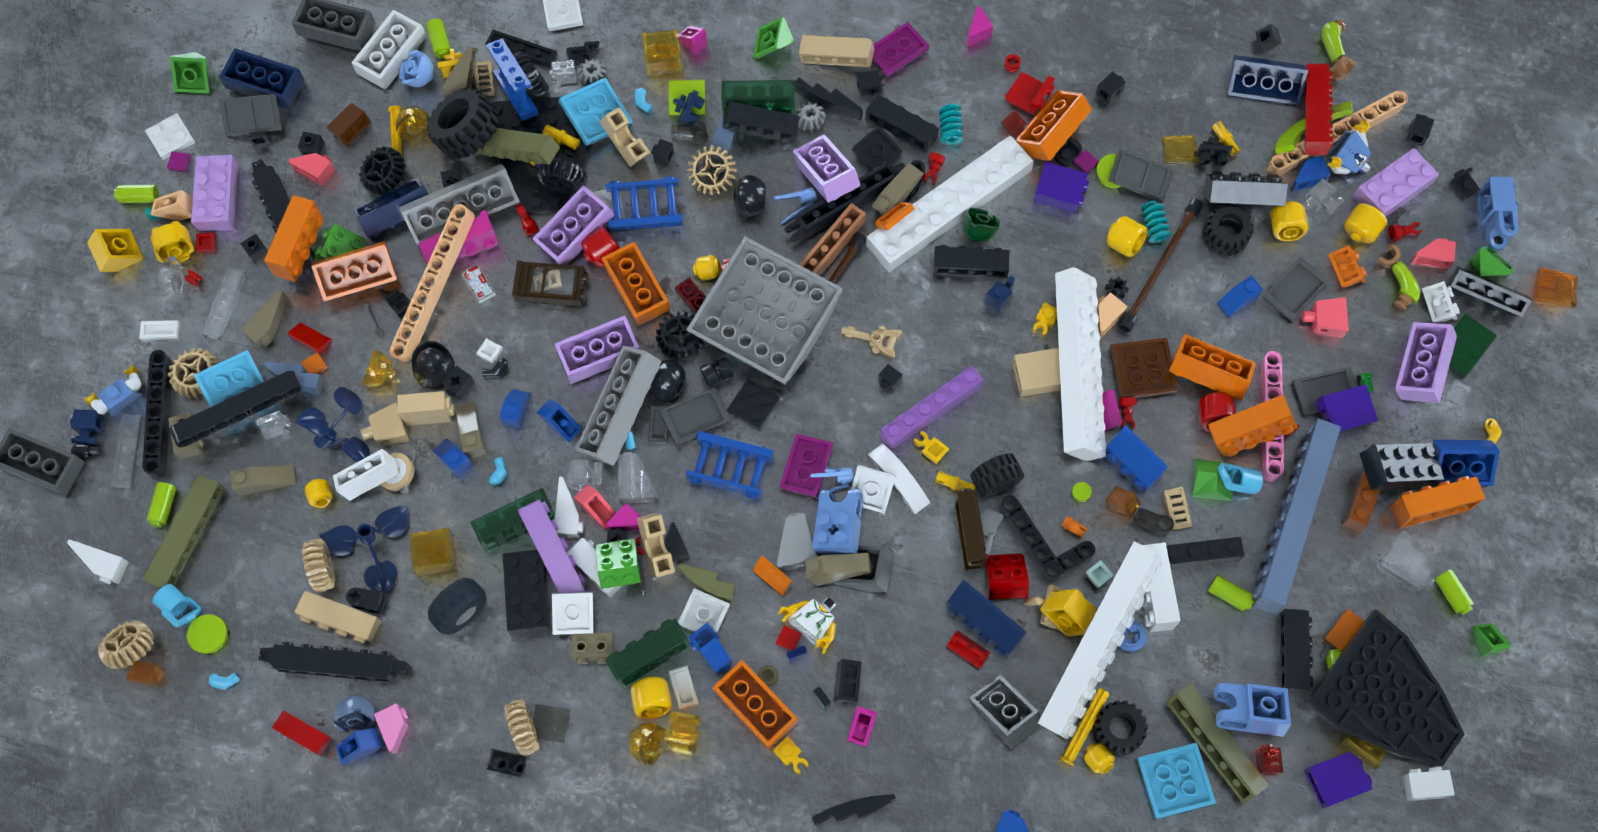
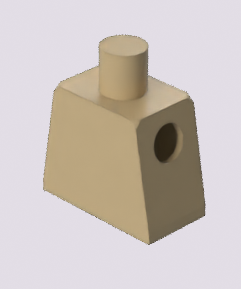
M397 402L371 414L368 417L371 426L360 429L364 440L374 437L379 446L410 441L406 425L398 415Z

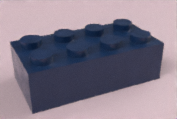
M234 48L219 76L226 89L247 96L276 94L277 105L287 109L291 108L305 81L298 68Z

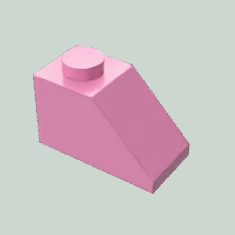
M396 703L374 714L388 751L392 754L397 753L408 727L406 719L409 718L404 707L401 708Z

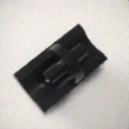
M1210 136L1208 141H1203V144L1199 145L1198 150L1194 151V157L1199 158L1200 165L1210 164L1213 158L1216 159L1217 166H1225L1228 163V155L1232 152V146L1222 145L1221 142H1217L1215 136Z
M492 748L485 768L520 777L524 772L527 757Z

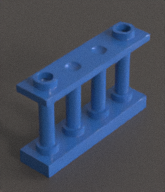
M503 38L487 44L488 51L499 67L493 70V75L521 121L538 115L537 108L525 91V89L532 87Z
M667 176L662 180L626 183L611 181L609 184H605L606 192H612L613 213L615 215L612 220H608L610 232L683 226L682 214L676 212L674 187L680 186L679 178ZM667 187L669 213L665 216H660L657 208L656 188ZM637 190H649L651 212L649 217H642L639 214ZM619 191H630L632 216L629 219L621 217Z
M699 431L697 441L701 446L694 472L686 471V477L689 482L696 485L703 483L745 494V497L749 499H761L762 490L757 487L764 464L767 462L772 463L774 451ZM709 449H719L720 454L713 476L701 474ZM734 453L737 454L738 460L732 480L720 479L727 454ZM748 457L757 461L750 486L739 484L742 470Z

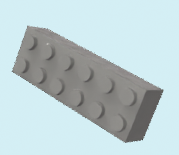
M500 164L400 206V210L416 245H419L420 242L438 233H442L453 207L458 204L466 206L474 213V217L477 218L481 216L480 212L484 210L490 215L518 203L519 199L503 164Z
M627 346L622 347L575 450L591 459L614 466L622 446L627 440L628 433L635 422L639 409L643 405L644 398L651 387L655 374L659 370L660 359L643 350Z

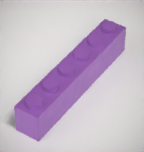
M971 365L880 429V438L893 451L981 389L984 379Z
M540 499L518 509L558 592H590V590L585 591L583 584L586 582L581 572L577 574L574 566L577 564L572 554L568 556L565 551L568 546L564 538H559L556 533L559 528L555 520L550 521L547 515L550 510L546 502L541 503Z

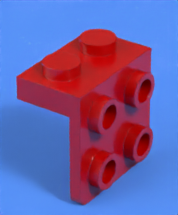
M1022 72L1006 94L1005 100L1036 116L1039 109L1041 110L1046 104L1047 97L1053 94L1055 78L1049 75L1043 83Z
M1021 553L987 555L988 560L985 566L988 577V599L1028 598L1029 577L1024 555Z

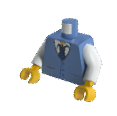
M1361 120L1360 125L1354 126L1356 131H1345L1328 152V155L1325 156V159L1330 162L1327 166L1331 167L1333 173L1347 175L1359 171L1361 174H1365L1370 170V165L1366 162L1371 155L1366 138V132L1370 127L1368 122Z
M133 364L123 371L129 379H118L98 394V398L94 392L91 393V396L84 397L88 406L96 410L98 414H105L108 411L113 417L142 396V393L139 391L141 381L138 374L140 371Z

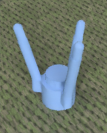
M813 187L774 197L777 200L799 196L800 202L806 204L781 222L782 225L813 206V202L817 201Z
M827 468V473L810 474L812 478L836 476L837 483H841V485L830 489L831 493L849 488V483L854 481L852 468Z

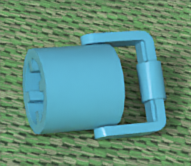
M1221 463L1217 468L1228 490L1256 494L1262 487L1263 476L1257 469L1228 463Z
M172 584L163 586L152 599V602L162 611V615L175 627H180L192 621L201 611V607L189 596L185 597ZM188 605L192 609H194V611L186 614L179 620L175 618L179 616L187 608Z

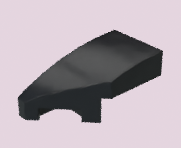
M584 42V46L566 48L569 67L578 66L580 63L585 64V59L589 61L599 47L600 42Z
M379 289V293L400 319L403 318L411 302L408 297L401 293L399 289H394L393 291Z
M674 521L671 522L664 539V544L667 551L671 553L674 563L690 555Z

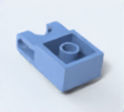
M1489 177L1477 193L1480 226L1485 227L1487 245L1494 251L1503 250L1508 244V238H1513L1519 230L1517 218L1518 202L1515 201L1516 186L1513 184L1512 177ZM1495 236L1500 237L1501 244L1498 245L1494 242Z
M859 489L848 490L846 498L838 503L835 502V497L830 490H821L812 549L818 556L857 553L863 496Z
M1219 683L1213 689L1216 701L1225 703L1230 707V709L1221 710L1215 717L1216 725L1219 728L1284 737L1291 726L1287 688L1248 683L1246 686Z

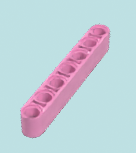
M1269 351L1260 363L1261 403L1270 400L1268 395L1274 398L1283 395L1282 357L1276 351ZM1267 360H1272L1275 365H1271ZM1268 378L1274 379L1275 383L1270 382ZM1283 434L1276 436L1272 441L1261 442L1262 476L1268 482L1276 481L1284 472ZM1270 449L1276 452L1275 456L1270 454ZM1269 468L1275 469L1277 474L1271 473Z

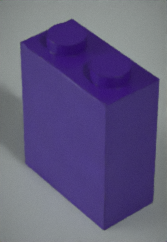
M1045 161L1034 201L1076 213L1078 207L1082 208L1085 198L1081 196L1082 192H1086L1089 181L1086 180L1088 173Z
M1367 385L1331 393L1317 399L1316 407L1323 420L1341 426L1339 433L1370 426L1378 422Z
M1355 750L1304 770L1322 809L1373 789L1371 786L1372 780L1365 773L1362 767L1363 761L1360 755L1356 754Z

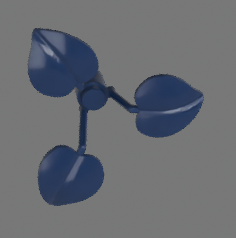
M339 387L334 392V399L340 407L345 409L330 427L328 426L329 423L326 422L324 413L314 407H309L300 413L295 424L303 426L311 433L317 435L314 437V443L320 449H325L330 444L334 446L344 442L342 444L344 452L357 463L370 456L366 443L357 437L335 440L337 434L333 428L348 411L353 415L359 414L362 410V402L354 391L346 387Z
M397 506L388 509L377 516L375 520L376 527H372L369 524H361L357 528V533L352 527L341 525L320 534V539L326 543L329 552L336 556L350 554L353 550V544H357L359 539L363 544L368 545L376 565L369 566L365 570L364 581L372 590L387 592L396 582L397 570L391 561L379 563L372 543L376 539L375 533H385L390 538L402 535L408 527L407 506Z

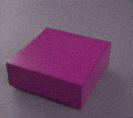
M1084 150L1073 160V164L1081 172L1085 173L1090 172L1099 162L1087 150Z
M172 151L167 168L171 171L187 173L191 159L190 154Z

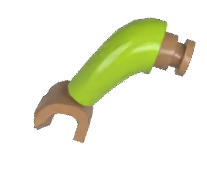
M1340 19L1326 23L1321 30L1322 42L1332 64L1335 63L1330 71H1333L1332 78L1335 81L1344 80L1347 77V73L1357 65L1351 58L1345 56L1340 38L1341 32L1345 30V23Z
M1388 244V254L1394 258L1386 260L1380 257L1378 264L1386 269H1392L1400 284L1399 301L1396 300L1394 305L1400 310L1405 311L1407 309L1406 306H1410L1411 303L1416 304L1419 300L1420 287L1411 271L1400 261L1399 247L1394 244Z

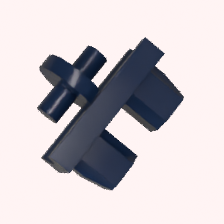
M693 90L692 93L688 94L687 99L685 95L681 94L680 99L675 98L673 100V104L676 105L675 112L680 113L681 111L678 123L691 125L696 123L698 115L692 113L691 109L695 107L700 110L705 102L704 99L698 96L699 92Z

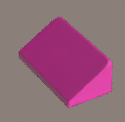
M1114 390L1105 391L1102 394L1104 432L1121 429L1123 423Z

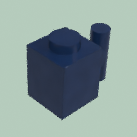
M1009 276L1004 285L997 281L986 293L984 303L997 313H1000L1011 300L1015 278Z
M74 409L73 416L70 418V425L80 435L72 436L71 442L75 444H96L97 437L91 436V434H101L104 416L98 414L96 410Z

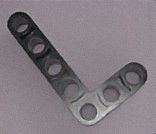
M1007 495L1002 499L999 509L1000 513L1003 514L1009 527L1047 582H1056L1088 563L1096 552L1095 545L1090 541H1083L1056 557L1019 500L1013 495ZM1011 503L1014 508L1007 509L1004 504ZM1021 519L1025 524L1019 526L1015 523V520ZM1032 535L1035 538V541L1029 542L1026 539V536ZM1081 549H1088L1090 555H1083ZM1042 551L1046 554V558L1041 559L1036 553ZM1070 558L1074 564L1067 565L1064 559ZM1054 568L1057 571V575L1049 574L1047 569Z

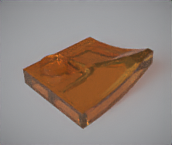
M1540 267L1537 271L1532 303L1559 308H1575L1577 306L1578 276Z

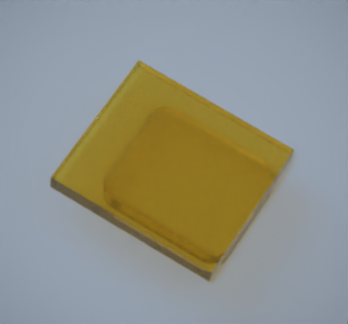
M1195 135L1162 137L1166 164L1199 162V158L1194 157V151H1197Z

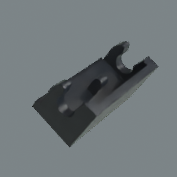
M841 659L837 662L834 703L847 702V704H853L858 702L861 661Z

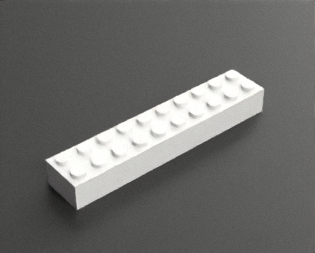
M1008 136L912 204L914 210L888 231L878 228L868 235L866 247L890 273L960 223L966 210L969 211V208H981L1030 173L1034 161L1011 136Z
M1072 267L1055 273L1064 453L1084 461H1090L1106 457L1103 387L1101 381L1102 370L1100 364L1101 352L1099 346L1100 334L1098 329L1099 317L1097 312L1098 299L1096 295L1097 282L1096 278Z
M1135 541L1133 542L1038 722L1041 726L1067 740L1069 736L1072 737L1076 732L1077 726L1075 725L1078 719H1082L1087 710L1085 706L1088 700L1091 701L1095 696L1097 683L1103 680L1107 664L1110 665L1112 663L1116 647L1122 644L1126 628L1131 627L1135 611L1141 608L1145 592H1149L1153 585L1151 580L1162 568V560L1155 551Z

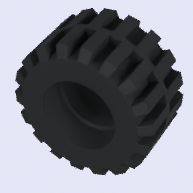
M1228 204L1227 207L1221 205L1219 209L1215 208L1210 213L1203 228L1205 243L1208 242L1207 246L1209 249L1213 248V252H1221L1220 255L1223 256L1225 253H1228V256H1232L1233 253L1238 254L1241 250L1245 249L1254 232V228H1252L1254 222L1250 221L1252 217L1250 214H1246L1247 211L1245 209L1240 210V206L1232 207V204ZM1229 225L1235 229L1237 235H1227L1222 232L1219 226Z
M1007 453L985 461L974 469L970 477L980 497L991 498L1019 484L1024 478V473L1014 454Z
M1119 700L1113 703L1110 702L1102 708L1093 724V727H1095L1093 734L1097 736L1096 742L1105 745L1112 754H1130L1147 737L1148 733H1146V730H1148V724L1145 723L1147 718L1142 716L1141 713L1143 711L1141 709L1137 710L1135 708L1136 705L1134 703L1130 705L1125 700L1123 702ZM1121 717L1130 724L1131 735L1129 738L1120 739L1112 734L1109 727V722L1112 718Z

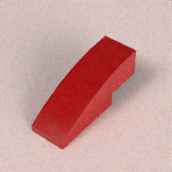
M284 710L272 726L274 730L319 756H322L332 740L331 737Z

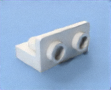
M1445 281L1422 288L1433 323L1438 324L1450 319L1458 320L1456 314L1460 312L1457 303H1452L1451 297L1454 294L1451 286L1447 287Z

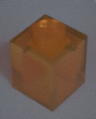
M1117 486L1114 487L1105 500L1112 512L1130 519L1141 504L1134 492Z
M136 661L133 666L130 665L126 680L133 684L157 687L158 682L162 678V667L155 663Z

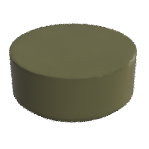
M767 665L759 670L758 677L770 687L776 684L778 672L773 666Z

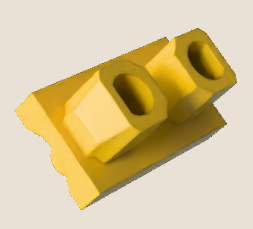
M454 48L450 49V54L444 55L445 60L449 61L437 62L444 79L449 76L460 59L457 58L463 56L462 52L455 53Z

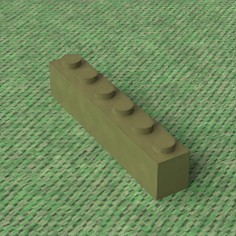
M496 128L495 133L491 136V140L487 141L484 144L485 146L477 150L475 154L549 165L560 146L550 135Z
M198 475L192 481L190 491L183 498L181 508L174 515L172 525L164 534L162 544L155 551L153 561L145 570L142 581L158 589L167 584L175 585L225 489L219 482Z
M1189 684L1166 701L1243 804L1269 786L1227 729L1217 727L1216 715L1192 684Z

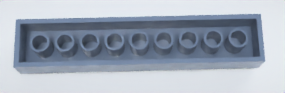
M1318 418L1314 424H1310L1308 430H1305L1302 441H1304L1303 447L1299 448L1296 456L1299 460L1293 466L1291 471L1293 479L1291 482L1289 481L1285 491L1288 495L1286 499H1283L1280 506L1282 514L1280 517H1277L1274 525L1277 530L1269 540L1271 548L1269 552H1266L1263 559L1265 567L1260 571L1257 581H1260L1259 586L1253 591L1252 599L1255 601L1252 606L1276 614L1286 605L1341 426Z

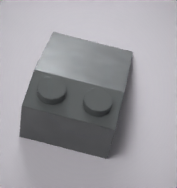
M858 546L857 553L869 554L871 572L830 583L868 592L886 593L894 555L885 547Z
M1000 674L969 697L971 703L1010 749L1041 726L1038 724L1040 720L1039 711Z

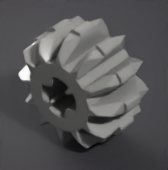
M594 58L591 61L585 59V64L580 63V69L577 71L579 81L585 87L603 78H608L607 67L605 64H602L600 59L596 62Z
M810 101L807 105L802 103L801 108L796 110L798 128L803 127L804 132L807 129H810L811 133L813 129L819 131L820 126H823L825 123L826 114L823 112L822 106L818 107L817 102L814 105H811Z

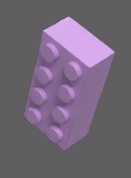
M825 135L793 150L798 168L828 203L861 186L855 168Z
M1413 148L1359 186L1353 198L1359 204L1365 203L1377 208L1387 217L1431 186L1439 173Z
M233 155L196 156L191 223L198 232L235 230L239 164Z
M583 185L534 236L533 240L559 265H568L583 249L581 246L582 240L597 227H604L608 220H611L615 215L608 206Z
M625 315L555 343L556 350L571 384L613 368L623 346L639 349Z
M1413 322L1395 388L1401 400L1440 403L1457 338L1452 325Z

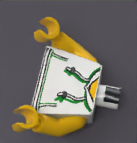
M829 597L821 605L814 599L811 601L805 600L789 607H781L776 614L777 616L779 614L784 615L782 622H786L789 618V624L802 633L815 646V650L818 647L823 649L822 654H825L827 647L835 638V617L830 611L836 606V603Z

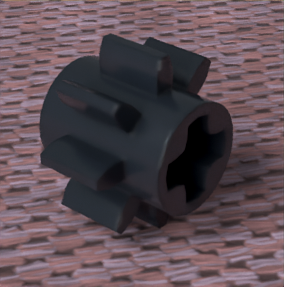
M1120 276L1116 279L1110 278L1109 284L1105 286V289L1109 290L1107 295L1111 292L1117 298L1124 299L1125 293L1129 291V288L1125 287L1127 280L1120 279Z

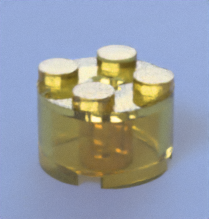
M671 711L669 718L670 730H666L664 742H666L665 751L693 757L700 733L696 727L701 726V716Z

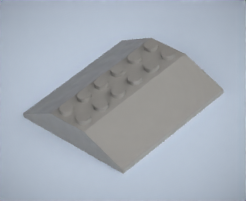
M745 236L686 330L786 385L806 359L823 331L843 288Z

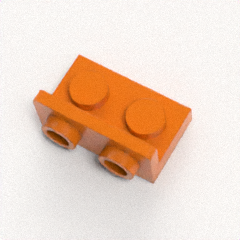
M1350 245L1328 254L1343 289L1358 282H1366L1364 277L1368 275L1364 266H1359L1357 260H1360L1356 249L1352 250Z

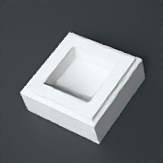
M486 338L476 354L480 358L494 364L503 348Z

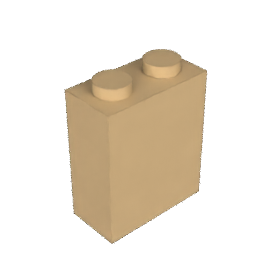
M1059 348L1014 355L1012 363L1020 397L1061 390Z
M444 391L397 395L398 415L406 426L452 422V416L455 415L454 404H451L450 397L448 398Z

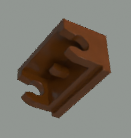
M350 103L326 128L334 134L333 137L347 146L371 121L362 109Z

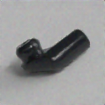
M500 358L493 368L483 369V378L501 377L508 368V361L505 358Z

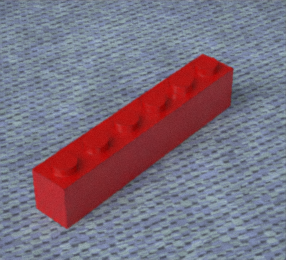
M1307 64L1308 74L1305 82V155H1328L1329 147H1333V136H1330L1333 133V123H1329L1333 119V110H1329L1333 105V97H1329L1333 91V84H1329V82H1332L1333 71H1329V64Z

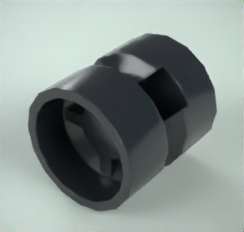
M724 355L715 359L713 364L709 362L699 367L710 389L719 385L721 380L725 382L734 378L733 371Z

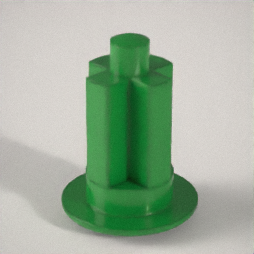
M1362 373L1357 375L1356 377L1360 378V386L1367 385L1369 394L1373 392L1371 376L1374 374Z

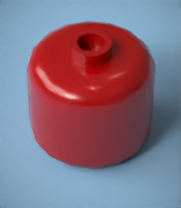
M603 226L597 227L581 242V246L585 251L583 253L584 257L589 263L593 261L600 268L604 267L602 257L620 249V246Z
M1214 392L1203 396L1198 402L1200 426L1205 431L1211 433L1208 424L1235 414L1236 408L1233 397L1223 392Z

